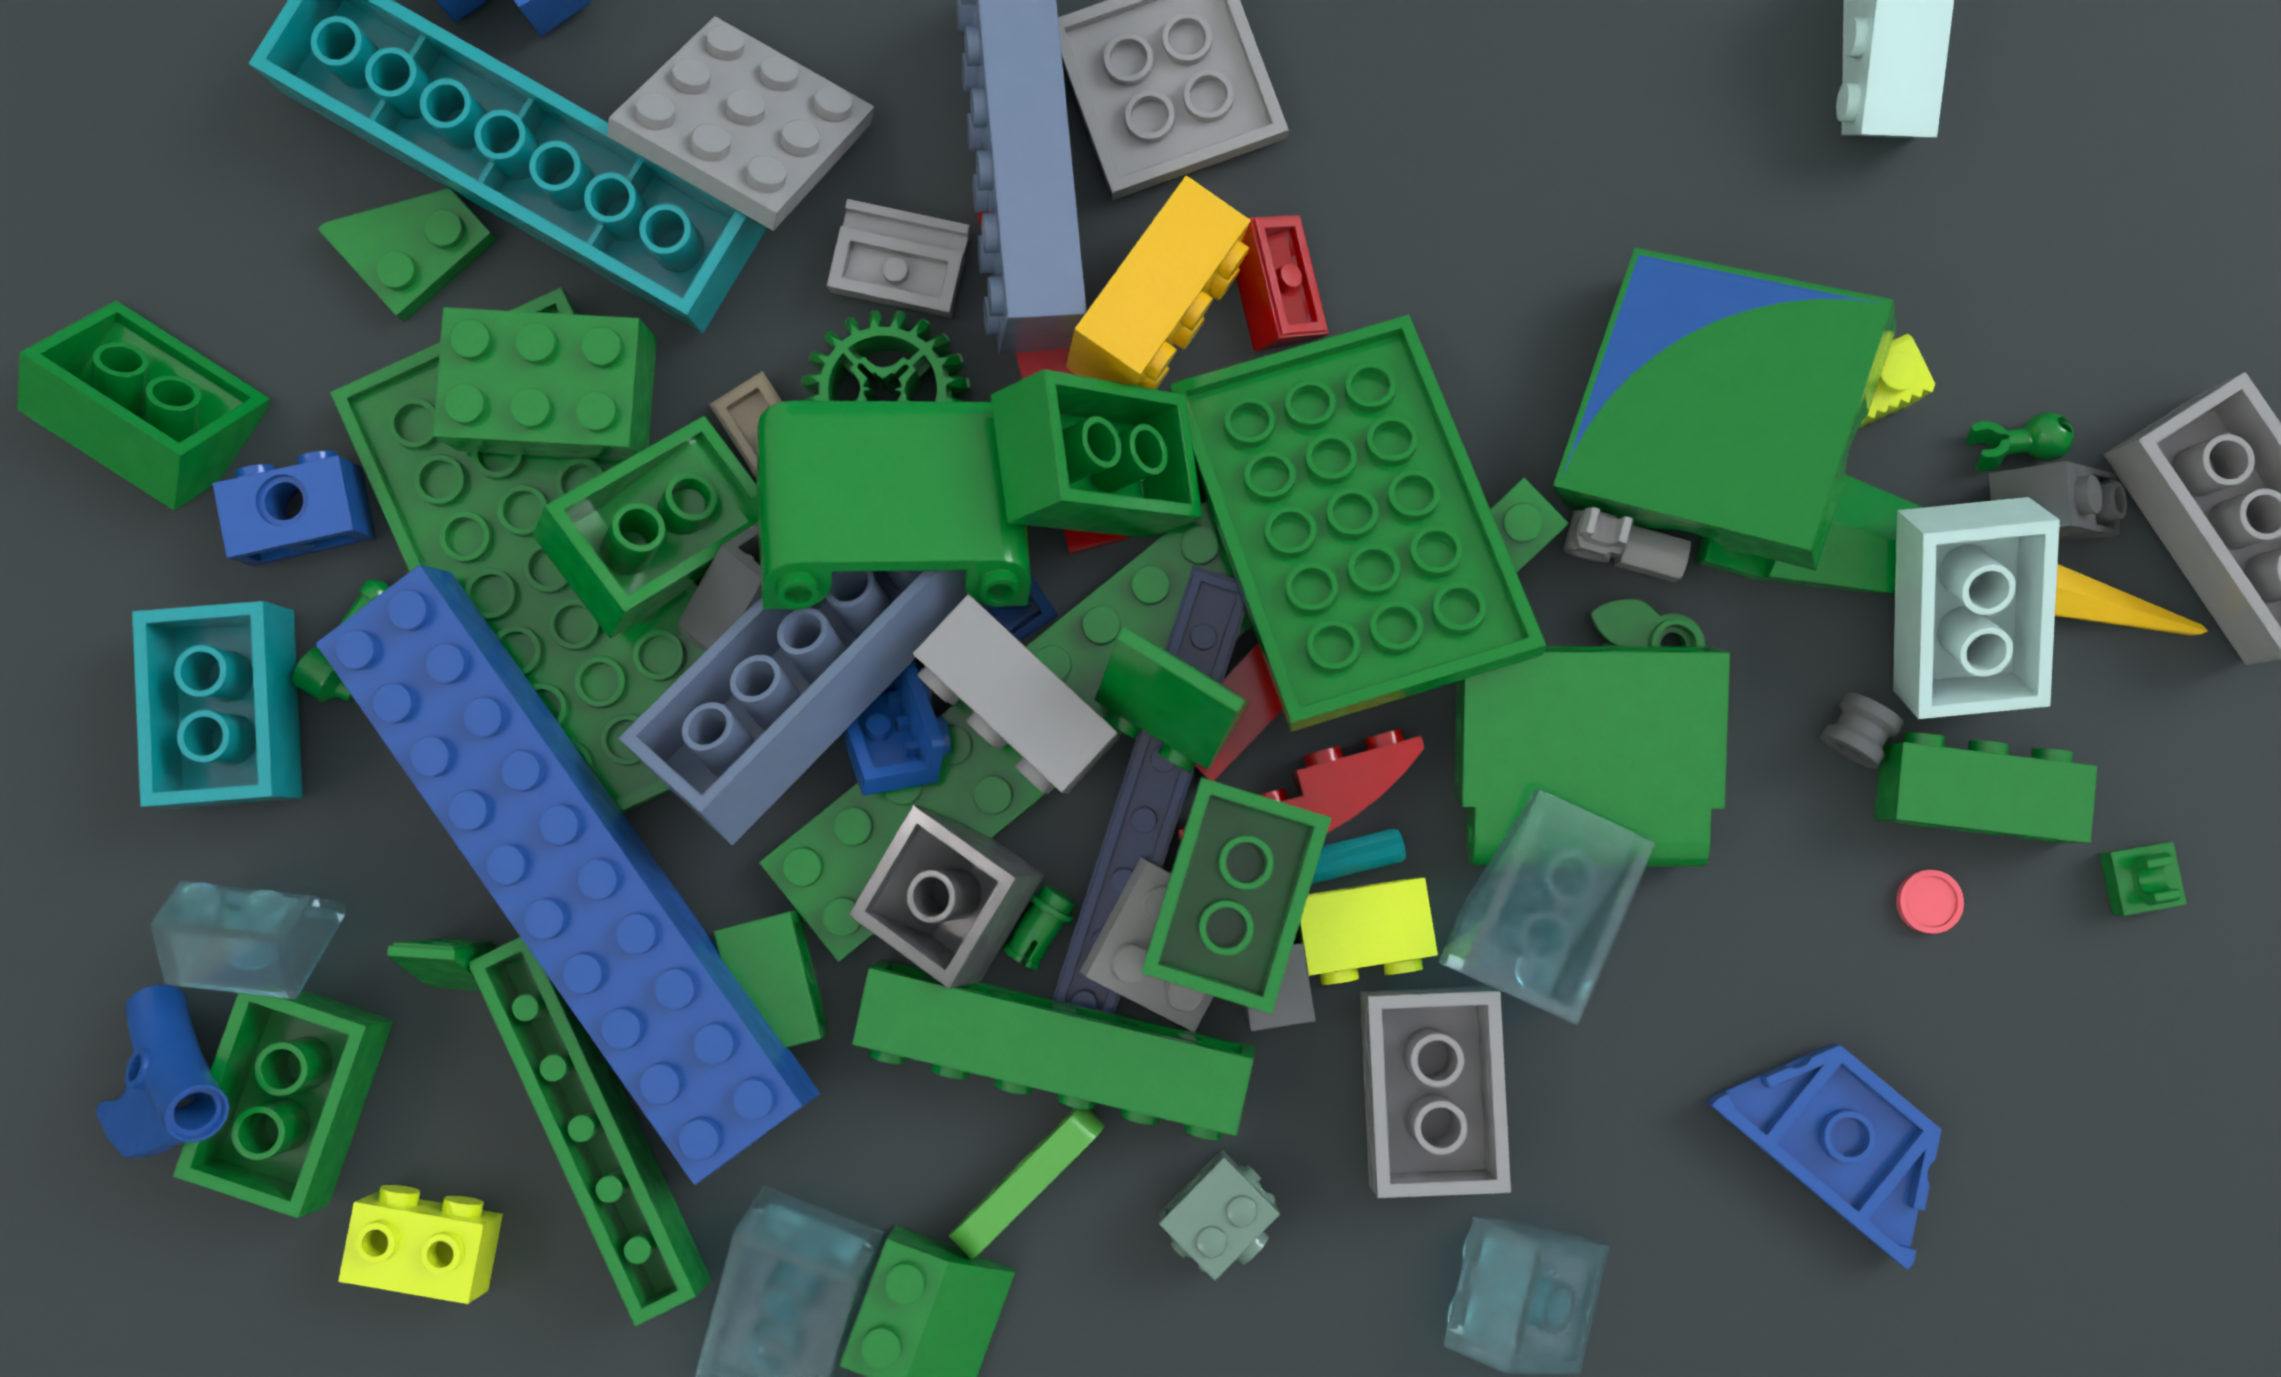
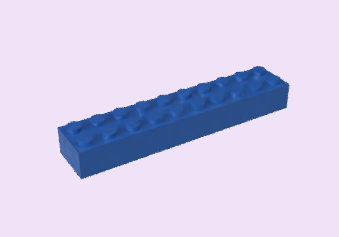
M418 565L315 643L694 1186L821 1094L788 1047H784L720 958L717 946L452 572Z

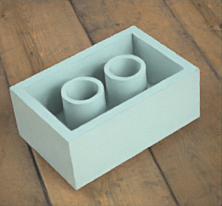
M2023 497L1897 510L1893 691L1918 719L2050 706L2060 519L2031 498Z

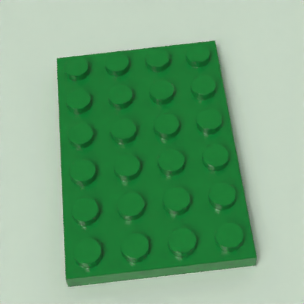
M1409 314L1170 384V392L1185 395L1196 470L1290 732L1543 655L1546 643Z

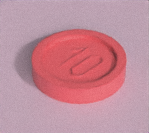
M1919 870L1908 875L1900 884L1896 894V907L1901 919L1910 928L1922 933L1937 934L1949 930L1958 922L1964 909V897L1959 884L1950 875L1938 870Z

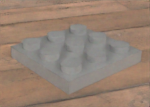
M1106 0L1058 17L1063 68L1112 200L1287 139L1288 126L1240 0Z
M714 16L609 117L607 136L774 231L871 125L875 106Z

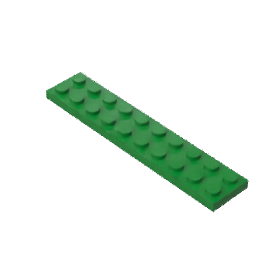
M1207 500L1201 504L1203 518L1166 532L1026 646L1036 658L1101 718H1103L1108 708L1096 702L1095 697L1116 639L1122 629L1126 627L1161 648L1166 649L1192 566L1235 579ZM1247 609L1237 639L1253 627ZM962 699L940 715L947 722L951 747L949 754L943 755L938 782L862 796L857 782L759 862L838 962L843 961L875 935L849 916V913L913 805H920L979 833L994 838L1047 794L1046 792H1041L1015 767L1023 756L1009 743L1001 750L997 747L994 748L966 722L974 711ZM1111 726L1119 735L1123 733L1115 727Z

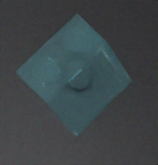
M180 881L150 925L165 985L297 999L345 917L347 910L344 902L312 895Z
M1473 1216L1470 1232L1463 1244V1263L1456 1293L1447 1312L1448 1327L1443 1346L1507 1374H1580L1610 1246L1512 1220Z

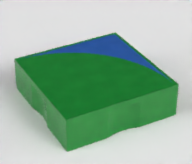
M1634 247L1553 484L1555 490L1568 508L1583 511L1587 507L1600 509L1599 512L1617 516V519H1621L1624 516L1633 518L1634 525L1650 529H1676L1706 537L1728 549L1816 571L1845 485V468L1849 449L1858 428L1869 413L1896 331L1894 299Z

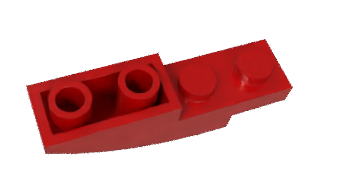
M1397 729L1365 738L1367 751L1343 757L1340 746L1304 755L1303 759L1306 768L1292 773L1298 797L1288 799L1285 788L1259 795L1331 817L1327 831L1329 833L1355 817L1380 798L1408 770L1425 749L1422 737L1418 736L1404 740L1402 729ZM1181 829V830H1178V831H1177L1180 841H1181V838H1182L1184 829Z

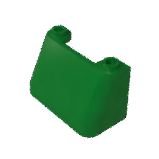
M785 401L768 407L760 415L757 425L756 503L762 609L799 610L821 602L829 594L832 584V571L965 570L964 578L967 594L976 602L993 607L1028 606L1031 587L1027 525L1007 523L991 402Z

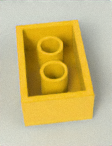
M1185 176L1075 327L1066 368L1079 376L1157 390L1170 369L1167 366L1177 351L1173 346L1177 345L1182 350L1186 349L1205 320L1203 316L1213 299L1215 298L1220 301L1240 271L1238 267L1250 249L1242 243V240L1251 220L1197 182Z

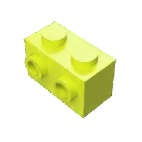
M402 1185L380 1186L379 1192L354 1202L338 1282L464 1304L471 1303L489 1290L503 1213L483 1210L484 1202L472 1197L446 1196L443 1203L419 1199V1189Z

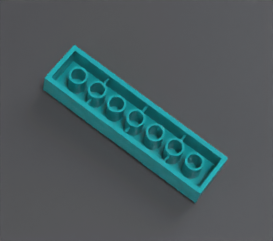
M288 0L248 63L281 93L445 187L450 188L452 191L702 334L707 329L767 229L764 225L607 136L608 123L393 0Z

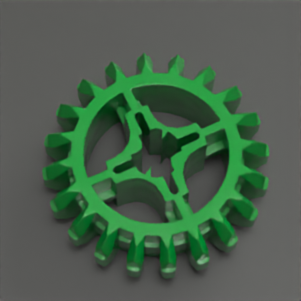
M872 310L868 317L870 328L861 330L853 317H848L845 320V327L850 336L843 341L840 340L836 333L832 331L826 332L824 339L832 350L831 354L827 356L822 352L812 351L809 356L811 363L818 370L822 371L821 374L809 373L801 378V384L805 389L817 393L802 401H837L839 388L848 371L860 385V392L856 401H878L868 378H871L879 388L883 386L889 392L895 391L899 398L898 401H912L913 395L923 385L920 378L930 369L934 373L937 383L935 402H965L955 397L963 396L972 390L969 378L954 376L965 367L961 354L944 356L951 346L949 337L942 333L928 341L931 325L929 321L923 318L916 322L908 332L907 316L905 312L899 310L893 315L890 327H885L879 311ZM883 351H899L912 355L909 360L902 357L898 362L887 367L875 366L865 358L871 354Z

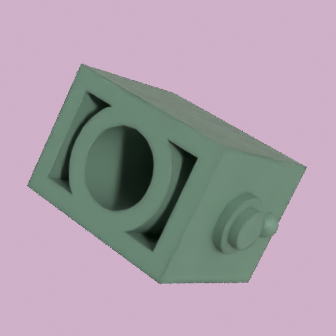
M1221 1148L1158 1213L1159 1225L1170 1235L1172 1240L1170 1245L1182 1258L1186 1256L1193 1258L1198 1263L1199 1269L1207 1272L1216 1281L1235 1260L1241 1265H1245L1267 1243L1269 1236L1264 1230L1280 1215L1275 1203V1196L1272 1193H1267L1261 1187L1262 1185L1259 1181L1262 1178L1250 1165L1244 1167L1241 1164L1238 1166Z

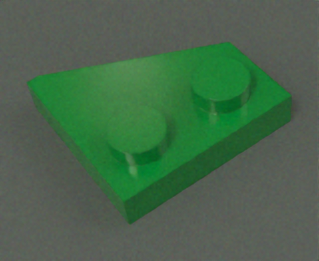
M450 188L324 222L318 228L323 236L390 310L404 322L498 240Z

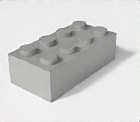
M2243 372L2206 388L2103 455L2244 664L2252 665L2281 660V423L2247 373Z

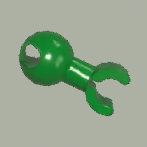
M2042 412L2034 415L2024 424L2023 428L2006 430L2001 425L1991 421L1974 423L1969 430L1965 442L1968 445L1984 443L1994 448L1982 450L1975 465V469L1978 471H1991L2002 464L2006 455L2027 453L2039 461L2059 459L2071 449L2074 442V430L2068 423V419L2054 412Z

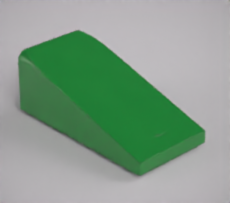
M435 937L393 942V945L388 946L387 956L427 986L441 989L480 991L467 962L496 949V944H492V941Z

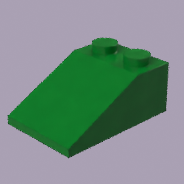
M702 416L546 504L532 536L611 639L660 609L704 577L720 546L758 522L756 484L707 418Z
M1126 627L1122 629L1116 639L1095 697L1096 702L1108 708L1102 718L1104 721L1136 739L1141 729L1163 742L1158 754L1189 773L1193 771L1196 764L1207 770L1212 767L1251 703L1157 644Z

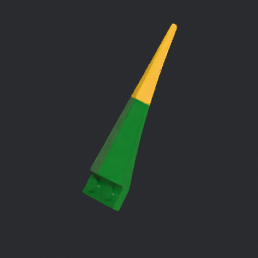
M1845 475V485L1816 571L1728 549L1703 536L1701 537L1695 563L1757 581L1895 596L1897 510L1924 507ZM2057 564L2055 616L2190 636L2208 632L2202 624Z

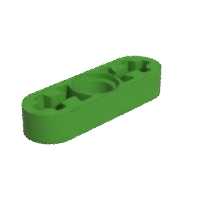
M1074 1108L955 1226L948 1237L971 1260L975 1258L1104 1129L1105 1124L1091 1110Z

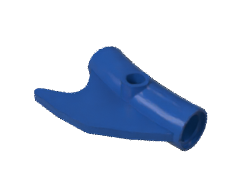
M171 985L145 987L135 992L128 999L125 1006L127 1026L133 1050L125 1071L126 1090L117 1100L100 1102L96 1110V1116L108 1140L123 1157L132 1159L160 1154L183 1142H199L210 1138L221 1129L227 1120L229 1112L228 1099L214 1079L209 1069V1064L205 1061L192 1024L186 995L180 989ZM193 1100L190 1104L181 1108L177 1105L179 1101Z

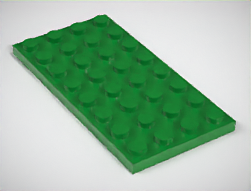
M562 287L510 310L578 315L569 294ZM440 342L331 391L330 394L409 572L418 565L452 572L622 814L671 792L618 738L704 654V652L682 635L678 628V621L699 586V581L695 582L660 609L610 639L532 536L546 504L624 460L457 451L433 437Z

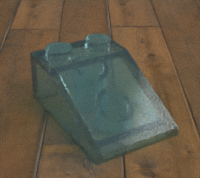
M1535 789L1464 902L1438 962L1578 1025L1655 846V842L1540 789Z
M763 1186L734 1230L695 1377H834L869 1284L884 1232Z

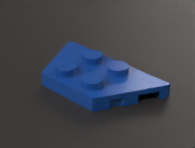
M1829 1043L1713 1094L1705 1102L1895 1263L1907 1270L1912 1266L1917 1251L1911 1248L1918 1210L1925 1211L1930 1188L1928 1169L1936 1160L1942 1129L1844 1047L1836 1043Z

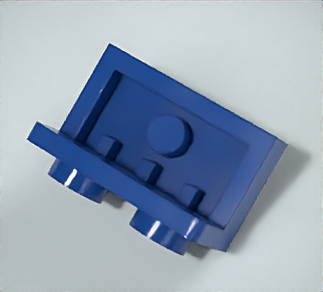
M914 660L841 734L862 796L938 782L943 755L950 752L951 741L947 722L943 716H935L931 706V689L917 676L924 667H917Z

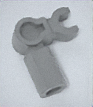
M1587 507L1585 511H1573L1563 548L1565 553L1595 562H1609L1610 557L1614 558L1613 566L1670 582L1681 580L1689 559L1691 541L1633 525V518L1624 516L1621 519H1617V516L1599 512L1600 509Z

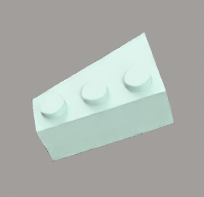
M1844 0L1842 85L1836 103L1837 119L1842 121V135L1898 138L1937 137L1954 0Z

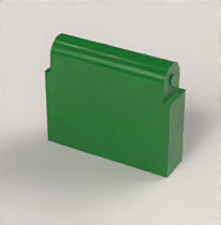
M1546 646L1542 656L1457 681L1454 797L1462 807H1467L1466 845L1470 866L1705 867L1710 852L1711 809H1725L1730 652L1714 646Z

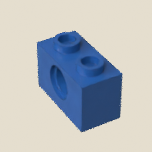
M323 450L298 456L297 465L275 469V466L269 464L245 466L235 470L236 478L212 483L226 557L254 567L376 540L362 467L337 455L335 451ZM301 492L303 496L302 509L295 517L288 520L285 511L286 504L291 496Z

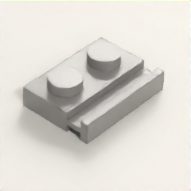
M847 199L843 226H840L827 282V288L830 293L952 319L965 263V252L971 237L970 225Z

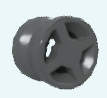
M1846 692L1839 703L1841 711L1836 723L1828 724L1820 735V739L1829 748L1845 758L1860 765L1877 769L1885 757L1882 747L1888 738L1898 735L1904 722L1895 712L1879 702L1854 692Z

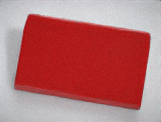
M1300 215L1248 218L1251 221L1242 243L1250 249L1238 267L1240 271L1236 280L1254 350H1269L1328 335L1329 331Z

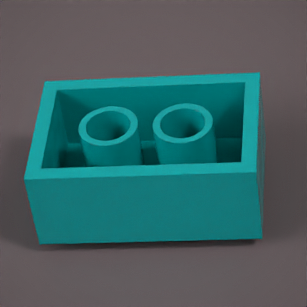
M265 601L132 611L140 807L179 809L303 799L298 688L292 683V676L297 665L294 610Z

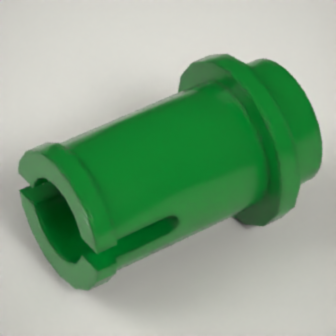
M1043 884L1038 893L1034 892L1030 899L1032 904L1009 942L1002 949L1008 956L1019 963L1022 959L1025 960L1024 965L1036 971L1064 922L1071 924L1075 918L1071 911L1076 903L1062 892L1047 884Z

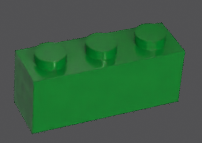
M1916 732L1905 733L1904 742L1887 744L1882 747L1885 757L1878 770L1874 821L2061 844L2091 843L2097 766L2072 763V751L2032 748L2030 758L2008 755L2009 744L1969 740L1967 750L1945 747V736Z

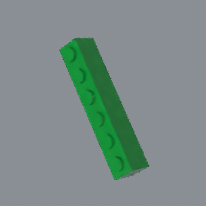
M521 937L467 962L634 1326L636 1327L696 1297L712 1279L611 1065Z
M880 959L868 969L852 1045L870 1049L869 1057L884 1063L905 1064L907 1058L931 1063V1071L943 1077L968 1079L970 1073L994 1078V1086L1006 1092L1031 1094L1033 1088L1057 1093V1101L1069 1107L1091 1110L1095 1108L1096 1103L1121 1109L1120 1115L1129 1121L1146 1125L1158 1124L1159 1118L1185 1124L1184 1131L1186 1133L1208 1140H1221L1223 1133L1237 1136L1255 1054V1046L1116 1013L1110 1014L1099 1009L1093 1010L1071 1005L1069 1002L1061 1003L1052 1000V998L989 983L979 982L948 989L920 967L886 959Z

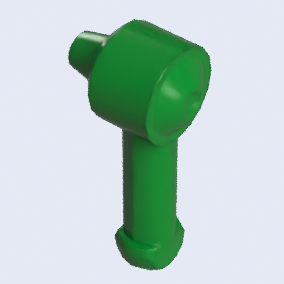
M368 580L360 588V595L340 624L387 590L389 586L381 580ZM318 646L312 648L300 658L292 676L294 686L320 702L336 697L348 702L354 700Z

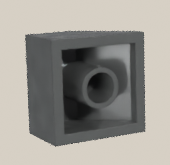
M913 805L849 916L948 989L981 982L1045 874L995 839L920 805Z

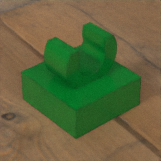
M2161 841L2099 853L2112 915L2127 916L2187 905L2173 841Z

